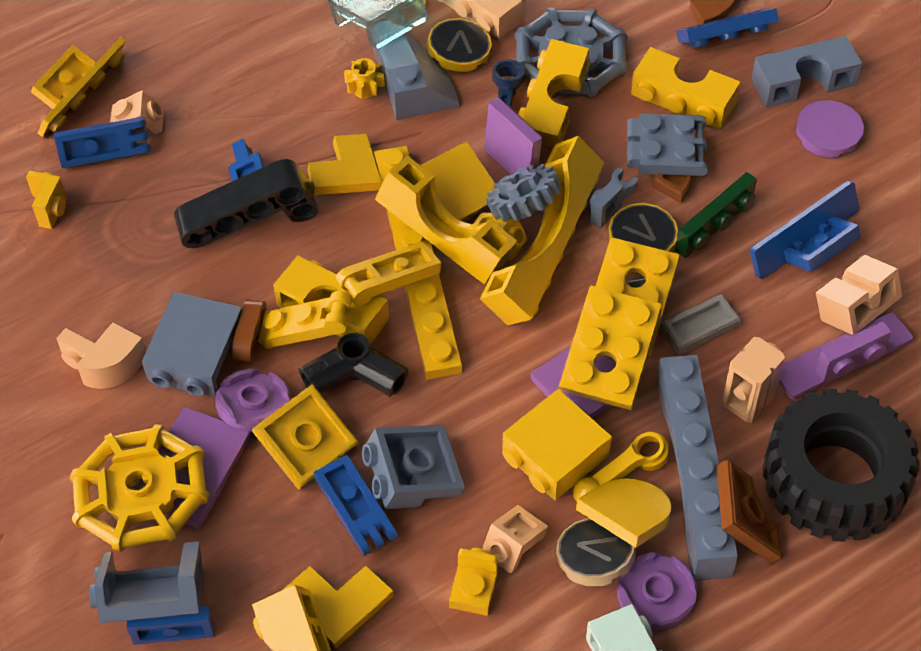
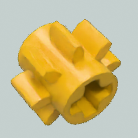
M369 58L352 61L351 70H344L348 93L354 92L360 99L377 96L378 87H385V76L382 73L381 64H375Z

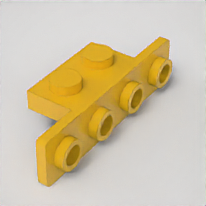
M120 36L97 62L72 44L33 85L31 93L53 109L43 119L37 134L44 137L50 130L55 133L67 118L64 114L70 108L74 111L78 109L87 96L84 94L89 87L96 89L106 76L104 71L109 66L115 68L125 56V53L122 51L126 42L125 38Z

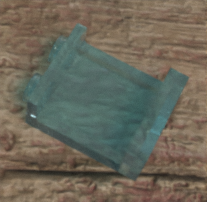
M328 0L335 24L342 26L349 21H353L366 29L370 45L376 49L428 20L423 0Z

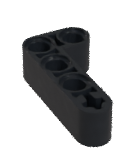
M281 159L180 205L174 211V218L182 245L186 248H199L281 210L293 222L308 221L316 216L318 207L310 182L296 162L290 159Z

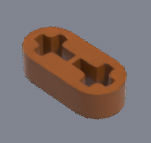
M245 300L233 340V360L254 362L259 347L258 338L264 314L267 311L265 301Z

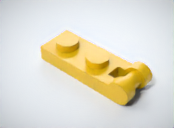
M421 241L345 267L336 275V282L343 290L349 291V295H351L352 301L356 306H363L374 296L439 274L441 261Z
M335 291L331 294L330 298L265 311L258 342L265 349L344 333L348 322L345 313L351 308L352 297L346 292Z

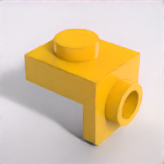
M29 171L26 179L32 195L36 197L32 207L39 227L53 229L57 218L61 217L64 213L67 199L61 178L48 172Z

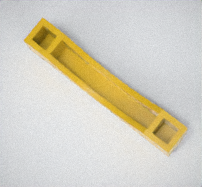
M580 136L555 144L545 164L546 168L549 166L553 167L562 186L559 187L560 194L553 196L555 201L549 203L544 208L542 224L535 241L517 262L492 273L480 297V300L508 326L523 321L527 322L537 314L539 310L538 305L544 292L552 282L551 277L556 266L563 259V251L569 238L575 233V225L581 213L587 207L588 197L593 187L599 181V174L605 162Z

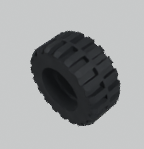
M824 389L822 395H818L817 392H811L803 395L801 402L795 400L786 407L785 412L780 414L774 423L764 456L763 478L767 481L765 488L771 499L777 498L775 508L783 516L788 513L792 517L790 523L795 527L802 529L804 526L812 530L810 535L821 539L823 534L832 536V541L845 542L847 536H853V539L858 541L867 539L870 531L873 534H879L886 530L889 523L895 522L901 515L919 472L920 461L917 458L919 449L916 440L909 438L912 431L904 420L899 422L897 420L898 413L889 405L884 408L879 404V399L871 395L868 398L859 396V391L846 389L845 393H838L837 389ZM821 446L846 448L864 459L869 465L874 478L858 484L835 482L820 474L811 465L806 453Z

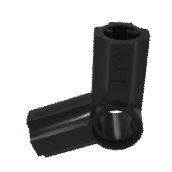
M358 333L344 335L339 339L336 348L298 368L305 387L308 388L313 384L320 394L350 379L362 380L391 397L394 394L397 395L402 389L408 376L407 367L370 347L368 339Z

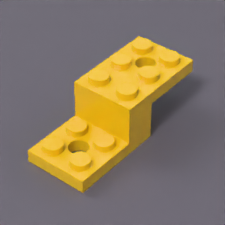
M613 237L610 238L596 286L590 285L559 383V390L561 392L632 410L647 356L651 357L678 267L680 254ZM632 273H639L644 276L646 282L641 287L633 288L625 282V279ZM603 356H609L616 362V366L610 372H601L595 367L596 360Z

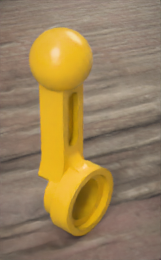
M656 432L640 434L625 452L595 475L584 477L577 481L573 488L575 501L577 502L578 498L607 481L624 478L637 467L646 471H655L662 468L670 457V448L667 440ZM647 442H656L660 445L658 452L649 457L641 455L640 449Z

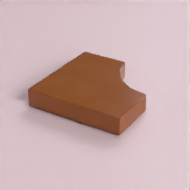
M728 459L717 464L722 530L769 563L781 559L779 525L768 515L755 491L752 476Z

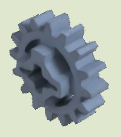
M541 164L536 169H534L533 165L521 167L512 175H506L499 183H495L493 185L495 190L487 193L489 198L486 199V202L496 220L501 218L503 222H506L513 217L514 221L532 216V213L537 210L542 211L549 203L554 202L553 196L560 194L559 187L562 184L552 166L546 168L544 164Z

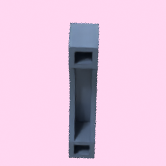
M697 355L660 358L656 383L662 414L670 431L677 461L690 568L695 581L732 578L738 555L734 538L722 530L717 464H719L698 357Z

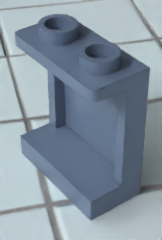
M173 292L142 360L147 380L160 388L173 387L185 390L194 396L207 395L216 397V392L218 391L216 379L234 339L242 307Z
M200 541L184 543L180 565L117 571L114 565L113 552H104L100 566H95V583L89 586L90 606L92 609L98 608L100 623L199 613L204 583Z

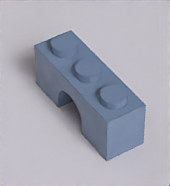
M843 36L755 57L751 81L767 108L796 101L801 78L817 80L821 83L826 93L857 86L862 62L848 38Z

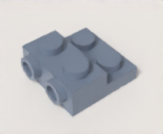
M444 425L374 428L367 443L363 446V462L365 466H372L375 475L372 480L373 495L376 499H382L385 509L421 507L425 499L459 497L465 489Z

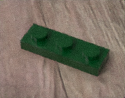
M745 172L680 227L677 232L675 251L684 258L688 257L695 250L700 251L706 246L714 233L718 230L723 231L730 225L735 215L740 211H747L756 199L754 192L757 178Z

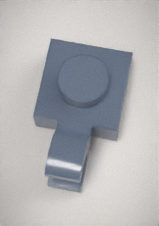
M622 168L616 169L612 173L611 181L603 189H597L590 199V222L599 228H602L621 208L622 201L636 191L638 178L634 176L629 182H621L623 178Z

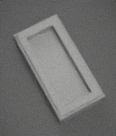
M720 294L662 321L660 330L677 354L681 355L740 327L741 319L723 295Z

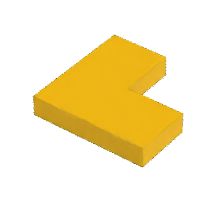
M367 134L334 136L333 146L337 160L308 162L307 173L314 195L378 191L381 188L382 182Z
M311 566L284 588L297 585L311 591L328 643L334 649H337L394 597L393 590L367 566H364L337 591Z

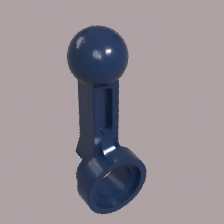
M506 59L497 62L493 66L492 79L498 87V98L510 108L512 100L516 95V89L525 80V68L516 60ZM505 76H512V77H514V78H512V79H506V78H503V77H505Z

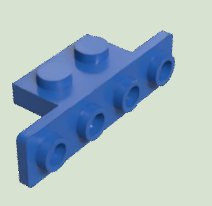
M846 181L750 249V255L755 275L763 279L786 262L812 272L860 238L859 225L846 221V219L859 211L855 183Z

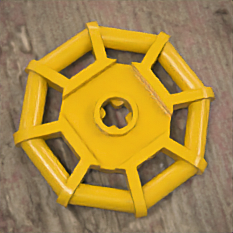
M155 424L153 428L118 435H112L111 433L105 435V440L79 468L73 469L71 472L70 480L73 482L75 513L72 516L73 523L77 528H85L109 543L114 551L123 552L126 547L168 540L169 542L175 540L176 533L201 505L208 502L210 496L205 484L204 451L200 446H193L165 429L164 425ZM146 444V446L122 451V449ZM164 446L177 455L171 458L166 455L165 458L159 454L158 449ZM113 454L114 457L111 459L113 464L107 470L104 467L101 471H97ZM188 467L190 485L178 483L177 471ZM137 479H143V482L147 484L140 490L129 489V487L135 486ZM91 485H98L99 498L90 503L89 487ZM175 499H185L184 502L167 520L164 514H167L169 511H171V509L174 506ZM104 512L113 515V518L118 521L116 528L100 520L97 516ZM155 519L158 523L157 526L129 531L132 523Z

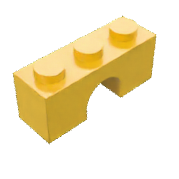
M551 39L547 50L543 49L540 53L537 68L540 70L537 79H531L527 91L528 104L526 108L521 107L518 115L542 137L541 145L554 148L555 144L564 140L570 123L569 107L555 103L551 100V97L563 89L581 91L590 66L589 48Z
M650 47L633 72L631 95L666 108L674 113L704 116L706 118V125L721 130L737 103L740 81L710 70L706 77L699 82H684L678 78L680 58Z
M298 255L273 285L276 304L281 308L330 298L331 294L335 291H343L348 294L349 291L343 290L336 282L337 274L325 269L317 261H309ZM379 294L372 297L363 306H356L352 301L350 310L345 313L348 319L346 331L336 334V336L341 338L349 333H358L365 336L371 345L389 321L388 299Z

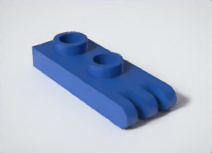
M137 117L54 133L61 167L67 168L151 151L150 142L136 144V141L149 138L148 131L133 130L144 127L146 125L145 118Z
M348 455L314 471L315 481L362 556L371 553L370 547L365 541L367 538H370L376 549L385 545L379 534L380 531L383 530L390 542L398 538L395 528Z

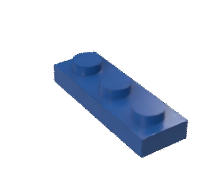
M768 8L678 29L676 32L679 43H690V47L693 48L709 44V38L719 36L720 40L739 37L738 31L748 28L750 33L768 30V23L777 22L779 19L777 8Z

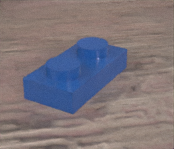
M200 605L199 613L127 620V631L133 645L214 637V621L209 606Z

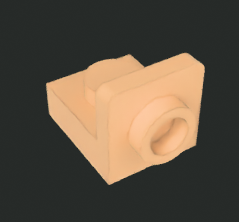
M517 505L491 524L482 549L498 556V565L507 572L512 573L517 569L522 554L544 538L548 526Z

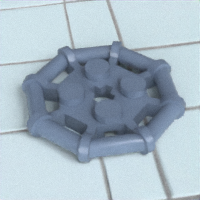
M554 7L547 8L546 13L526 27H519L515 32L514 37L517 41L516 61L524 66L525 76L530 80L532 78L537 79L540 70L537 68L540 53L543 49L547 50L551 39L589 48L590 66L581 91L563 89L555 94H587L588 97H593L597 95V91L616 77L624 76L628 70L625 45L628 36L623 29H617L599 16L596 9L589 8L588 11L555 10ZM560 23H582V25L561 26ZM550 26L546 30V34L544 36L540 37L536 35L546 27ZM594 28H596L598 31H600V32H601L602 34H604L606 37H604V38L598 37V36H597V31H596ZM529 47L539 50V56L530 58ZM613 49V59L604 58L603 51ZM594 70H596V73L599 71H603L595 78L590 77V74Z

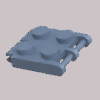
M640 113L639 118L628 119L627 167L639 168V174L706 175L708 173V165L704 162V151L707 150V141L703 139L706 118L699 115ZM694 129H696L697 138H694ZM695 152H697V162H695Z

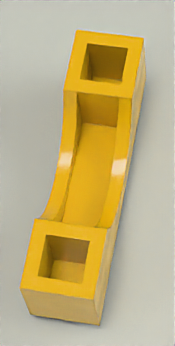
M406 156L387 173L375 198L377 202L484 285L489 281L494 271H498L503 267L518 242L491 220L482 224H468L453 217L443 207L437 196L435 176L409 156Z

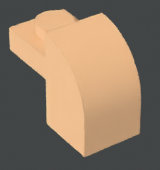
M113 322L95 343L67 328L56 338L62 352V359L72 368L78 369L83 384L91 388H112L126 382L142 366V360L146 353L142 337Z

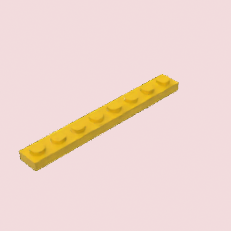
M407 146L374 151V159L382 182L381 186L387 173L406 156H409ZM386 209L396 250L423 241L433 252L432 244ZM439 274L405 285L426 380L461 374L462 364Z

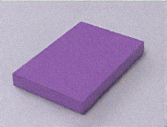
M183 407L169 432L193 446H200L205 453L203 459L206 490L210 493L208 502L201 505L185 523V525L200 530L252 436L250 431H241L229 426L222 420ZM164 446L158 449L159 454L165 458L166 455L170 458L177 455ZM188 467L177 471L178 483L190 485ZM140 479L134 490H140L147 484L143 482V479ZM176 498L173 508L164 516L170 518L185 499Z

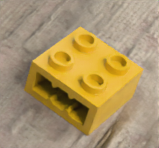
M557 389L503 432L502 453L505 460L513 468L517 469L519 467L529 476V480L536 490L540 493L546 492L556 501L572 488L578 480L585 477L610 456L612 436L564 393Z

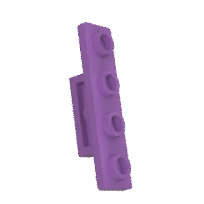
M889 313L870 322L855 335L846 333L785 362L779 384L790 399L798 398L910 344L913 336L894 313Z

